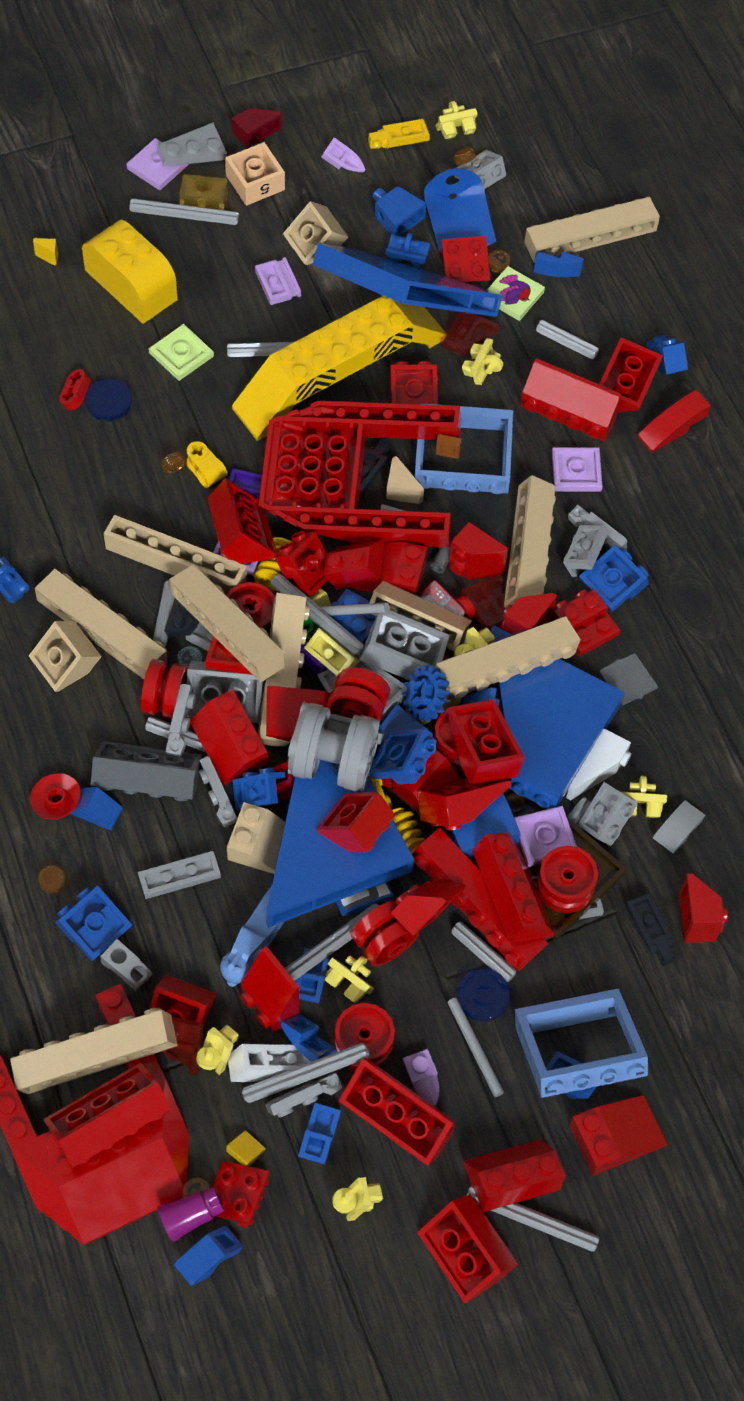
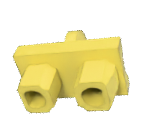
M450 101L449 108L444 109L443 116L438 118V123H436L437 131L441 130L445 139L455 137L457 135L456 127L462 126L463 132L466 135L474 133L476 130V108L465 110L464 105L457 106L455 101Z
M486 338L484 344L474 343L471 348V357L475 361L465 360L462 365L464 375L473 377L477 385H482L487 374L499 372L503 367V362L500 359L501 355L496 353L492 347L493 339Z
M474 627L468 629L464 644L456 647L454 657L494 643V635L488 628L479 632Z
M640 776L639 783L630 782V790H639V793L621 792L637 803L646 804V817L659 818L663 805L667 802V795L646 794V791L655 792L656 784H647L646 776ZM637 806L635 807L632 816L637 815Z
M349 956L345 962L352 966L351 969L334 958H331L328 965L331 967L324 980L335 988H338L344 978L352 982L344 995L354 1003H357L366 993L370 995L375 989L358 976L361 973L367 978L371 973L365 967L368 960L365 956H361L358 960Z
M228 1025L220 1031L213 1027L208 1031L203 1048L197 1053V1064L206 1070L215 1069L220 1075L226 1068L230 1054L233 1052V1043L237 1041L238 1034Z
M366 1177L357 1178L348 1188H341L334 1193L332 1198L333 1206L340 1213H347V1221L356 1220L363 1212L371 1211L374 1203H379L383 1200L380 1184H367Z

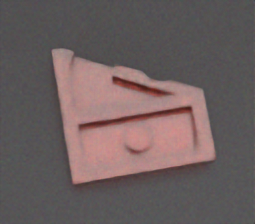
M458 312L443 341L442 347L463 356L471 351L474 343L481 344L485 342L486 338L489 339L497 334L500 325L472 313Z
M501 575L461 591L460 596H467L473 603L476 610L475 618L483 629L488 628L491 630L493 625L499 627L505 619L503 617L506 609L504 607L505 593L502 592L503 577Z
M172 1017L178 1046L163 1052L172 1061L178 1060L190 1069L189 1073L196 1076L200 1072V1066L197 1064L196 1057L198 1051L202 1048L204 1023Z

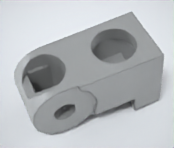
M118 939L100 956L101 963L105 967L111 969L137 991L153 975L147 966Z

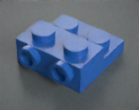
M616 545L595 562L592 570H585L579 576L580 580L591 591L595 589L611 612L628 598H634L649 584V574L641 565L636 566L631 561L633 559L624 548L620 550Z
M346 589L339 600L333 602L331 606L369 604L370 601ZM373 614L330 616L360 641L363 646L369 635V629L373 626L376 616Z
M425 729L390 731L370 768L369 775L373 779L392 778L397 784L416 783L420 776L425 773V764L431 754L436 751L437 741Z
M99 886L92 890L89 887L85 888L76 896L79 902L73 907L67 904L57 913L59 919L55 922L71 942H75L91 961L98 957L132 926L129 920Z

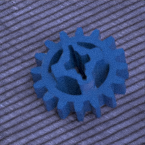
M422 665V668H415V674H409L410 682L404 683L407 691L403 692L402 695L407 696V700L404 701L403 705L409 706L407 713L413 714L412 718L430 721L431 718H438L437 712H444L442 706L449 703L445 697L450 694V691L446 690L450 682L444 680L446 674L440 672V668Z

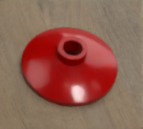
M62 773L51 774L42 778L34 786L30 795V803L38 816L49 820L60 819L76 809L81 799V789L73 777Z

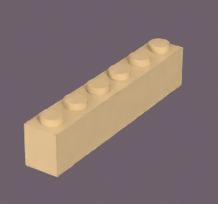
M650 197L636 199L631 202L616 204L612 207L596 209L592 212L577 214L565 219L526 228L524 243L535 263L538 252L558 257L561 256L562 252L573 253L657 231L660 216Z
M533 475L518 487L504 602L505 608L509 604L513 605L520 597L543 594L547 581L545 574L546 566L549 562L548 547L551 542L550 530L553 523V505L556 500L554 496L555 485Z
M113 516L104 532L107 550L174 576L194 564L200 571H205L210 581L214 585H219L225 595L238 584L247 583L248 581L246 565L228 560L223 556L119 516Z
M193 564L169 579L172 595L260 682H263L285 667V651L278 642L274 643L269 638L266 630L259 628L248 613L244 614L239 609L236 601L229 599L219 585H214L205 571H200Z
M54 569L35 587L38 602L64 621H75L87 638L141 678L145 679L147 668L152 659L162 660L167 663L166 648L159 641L154 642L143 629L132 626L124 615L113 612L103 600L98 601L87 588L76 585L66 573L61 574Z
M277 593L274 598L269 638L274 643L278 642L284 649L285 667L264 680L258 736L263 745L286 748L289 744L287 741L266 736L267 686L300 688L301 677H297L298 668L303 666L304 653H300L301 644L306 642L307 629H303L304 620H308L310 606L306 605V597Z
M565 616L439 662L435 667L440 668V672L446 674L444 680L450 682L446 687L450 694L446 695L445 699H460L471 691H481L490 684L498 681L500 683L505 682L514 675L527 674L533 668L541 665L543 667L548 666L560 658L567 659L576 653L581 639Z
M152 1008L146 1010L144 1015L136 1018L134 1016L124 1017L119 1020L118 1024L112 1026L105 1024L95 1027L93 1032L87 1034H72L69 1036V1040L63 1042L51 1041L44 1044V1048L38 1050H23L19 1053L20 1056L10 1060L16 1090L30 1094L178 1045L171 1014L160 1010V1008Z

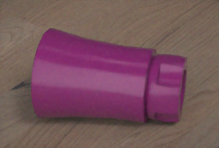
M215 1187L203 1192L200 1190L190 1196L158 1206L161 1221L173 1243L193 1229L213 1220V1216H217L225 1211L223 1202Z

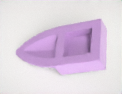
M333 138L321 156L337 169L343 167L354 172L365 171L358 155L336 138Z
M428 1049L404 1057L402 1063L415 1092L431 1105L436 1106L439 1097L438 1073Z

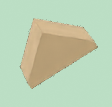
M395 456L392 458L386 499L415 504L422 503L424 488L398 457Z

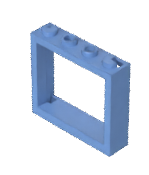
M420 403L421 405H437V404H423V403ZM460 406L461 428L504 431L502 476L422 470L424 439H417L415 479L423 488L468 490L470 492L482 491L494 494L508 493L511 469L513 410Z
M619 989L515 1009L516 1031L541 1098L648 1076V1055ZM617 1016L632 1054L546 1071L532 1033Z

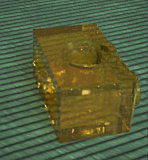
M183 174L179 194L181 205L225 210L228 194L227 179Z

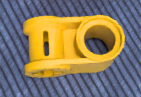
M198 441L188 445L187 467L205 488H209L227 476L224 464L215 457L204 443Z

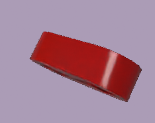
M77 369L68 376L59 400L68 411H73L82 404L89 388L91 379L84 370Z

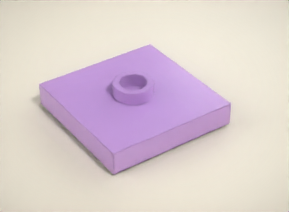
M155 138L127 163V169L158 190H161L189 164L164 166L157 151L158 145L162 142Z
M552 448L555 491H602L599 448Z
M563 806L514 817L520 830L519 842L528 867L541 864L547 853L557 847L567 845L577 847Z

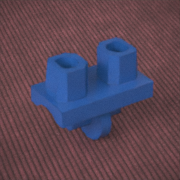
M408 233L406 238L391 234L390 242L386 249V256H389L390 260L398 263L402 262V260L411 261L412 266L421 268L426 262L430 243L414 240L412 233Z
M3 556L0 558V592L9 603H15L23 598V594L29 590V586Z

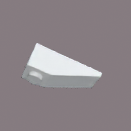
M603 729L570 784L566 798L569 800L574 799L614 775L621 765L625 767L632 754L628 752L631 742Z
M241 1044L231 1052L228 1060L231 1082L263 1081L310 1063L294 1045Z

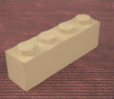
M382 581L374 590L369 603H388L389 610L448 634L449 639L446 648L455 651L456 647L464 642L467 630L471 624V620L385 581Z

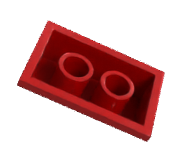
M620 338L599 385L622 394L618 413L639 410L663 357L659 353L624 338Z
M233 689L210 700L190 720L194 732L207 756L210 757L223 785L242 777L243 773L252 772L269 763L268 752Z
M541 1139L463 1162L483 1212L559 1191L565 1178V1172L555 1150Z
M471 1194L451 1201L417 1232L465 1304L501 1281L519 1265Z

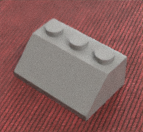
M391 610L388 613H378L365 642L360 660L410 681L409 674H415L416 667L422 668V665L435 667L437 663L442 662L449 635Z
M202 661L190 662L187 669V685H191L193 694H196L194 708H189L187 717H194L210 700L233 689L251 723H259L264 681L260 682L254 675L208 669L205 667V662Z

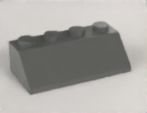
M103 741L93 756L91 786H97L100 790L104 791L119 789L127 794L141 792L148 793L149 796L155 798L170 796L177 801L192 800L197 788L198 770L201 768L200 759H202L203 754L183 752L182 756L179 757L166 754V749Z

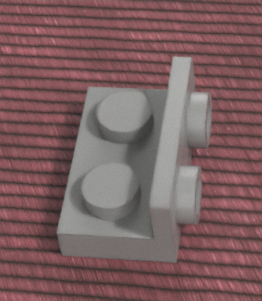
M488 150L457 167L470 170L478 175L484 189L506 176L502 156Z
M579 526L563 562L572 577H577L580 569H593L608 534L605 526Z
M603 782L577 826L611 846L619 837L627 820L632 816L637 802Z

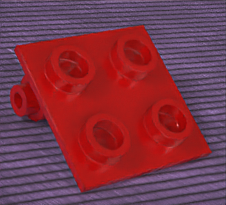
M486 236L442 239L441 256L444 258L445 277L463 283L490 281Z
M223 1161L213 1187L219 1193L225 1211L216 1217L237 1221L239 1226L249 1228V1225L254 1223L253 1217L256 1209L260 1207L259 1201L263 1199L262 1194L265 1186L269 1184L267 1179L270 1171Z

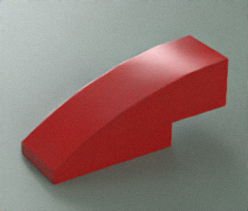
M694 390L655 418L638 434V438L653 453L688 432L690 426L707 417L711 405L697 390Z

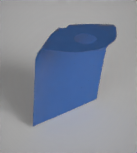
M454 168L438 174L427 184L424 189L425 203L440 253L442 239L486 236L487 246L496 242L485 190L478 175L470 170ZM456 175L459 177V181L455 184L449 185L446 183V179L449 176ZM455 193L457 197L450 199L449 195Z

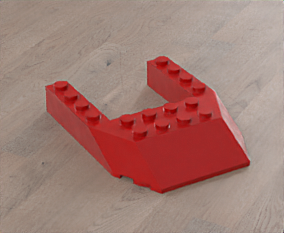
M317 401L310 404L311 407L300 411L296 409L285 416H278L269 420L259 497L260 508L304 531H316L319 535L355 544L383 539L385 543L407 542L425 547L450 548L452 533L450 513L358 509L366 437L437 440L438 434L460 438L462 422L460 406Z
M121 984L96 994L97 1004L106 1024L110 1026L118 1024L120 1019L128 1016L136 1018ZM154 1054L126 1062L125 1065L129 1070L142 1063L158 1081L171 1110L166 1112L162 1118L142 1126L137 1133L120 1139L110 1149L100 1151L93 1155L88 1162L73 1168L63 1155L50 1131L38 1137L36 1136L0 1055V1126L36 1208L54 1220L62 1229L68 1231L81 1244H89L157 1211L159 1205L174 1202L187 1196L189 1132Z

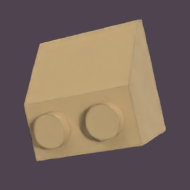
M311 201L283 233L305 265L313 263L318 243L341 246L348 238L326 206Z
M55 621L29 655L55 692H59L87 675L102 657L75 621Z
M244 802L227 846L228 860L275 874L286 822L268 809Z

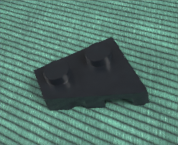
M175 598L164 632L168 637L190 636L197 628L199 621Z

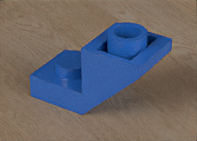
M225 1225L203 1237L179 1258L174 1266L187 1282L193 1286L209 1278L220 1262L238 1254L243 1245Z

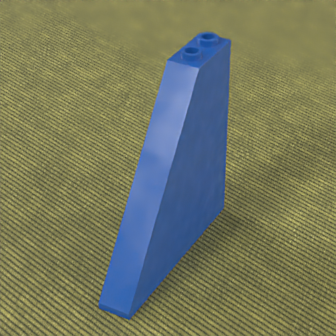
M318 243L313 265L402 304L497 317L503 298L502 294L348 247Z
M494 625L491 628V633L495 637L494 642L513 636ZM557 659L545 667L541 665L533 668L527 674L514 675L505 682L500 683L498 681L494 683V688L497 689L495 696L497 699H500L499 709L525 757L518 777L508 779L511 781L509 789L519 796L536 802L545 809L558 807L603 729H607L619 710L625 692L561 659Z
M320 760L313 780L295 777L266 911V925L268 928L412 872L414 858L393 819L389 823L388 829L377 838L374 847L367 852H349L322 836L316 830L345 793L377 792L369 776L364 792L344 789V787L337 786L340 765Z

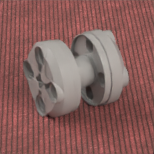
M303 702L289 746L288 774L302 779L308 778L313 780L320 760L340 765L337 786L352 791L364 792L377 748L380 720L365 715H354L348 733H340L328 730L330 708L315 703Z

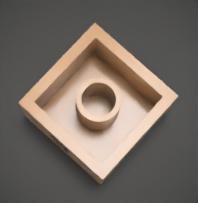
M265 142L225 157L226 176L246 206L285 190V172Z

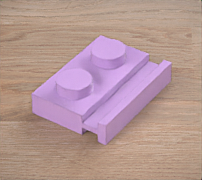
M286 257L278 262L273 260L255 266L256 275L270 305L290 300L293 296L301 297V289Z

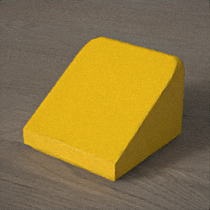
M33 238L35 255L57 266L58 249L56 239Z
M246 1130L226 1146L227 1152L241 1165L249 1167L266 1150Z

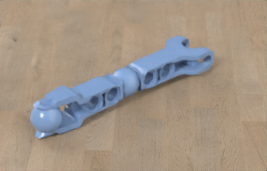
M271 888L266 892L247 923L242 926L232 950L222 958L220 972L231 987L243 982L260 951L265 946H270L284 923L282 922L269 928L266 925V911Z

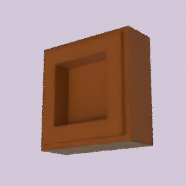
M438 434L436 454L459 459L462 438Z

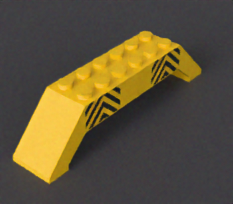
M381 296L271 354L233 403L232 409L258 441L267 436L269 420L287 415L302 400L411 342L426 344L428 348H431L448 339V334L425 307L402 304L388 297Z

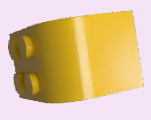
M117 221L83 244L82 251L85 271L141 323L144 324L178 300L176 276L170 263L158 249L126 221Z

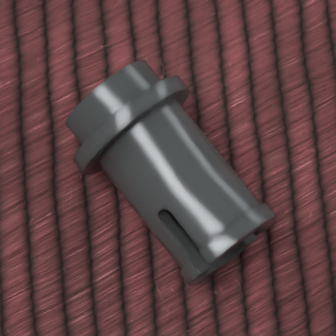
M451 544L450 548L438 547L439 551L430 564L431 569L435 572L443 573L449 562Z

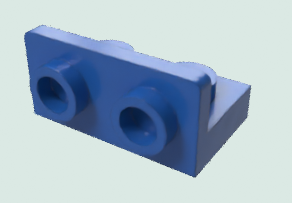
M275 768L260 769V774L257 772H247L242 774L243 778L232 780L235 810H241L244 802L262 807L278 803L276 779L285 778V772H275Z

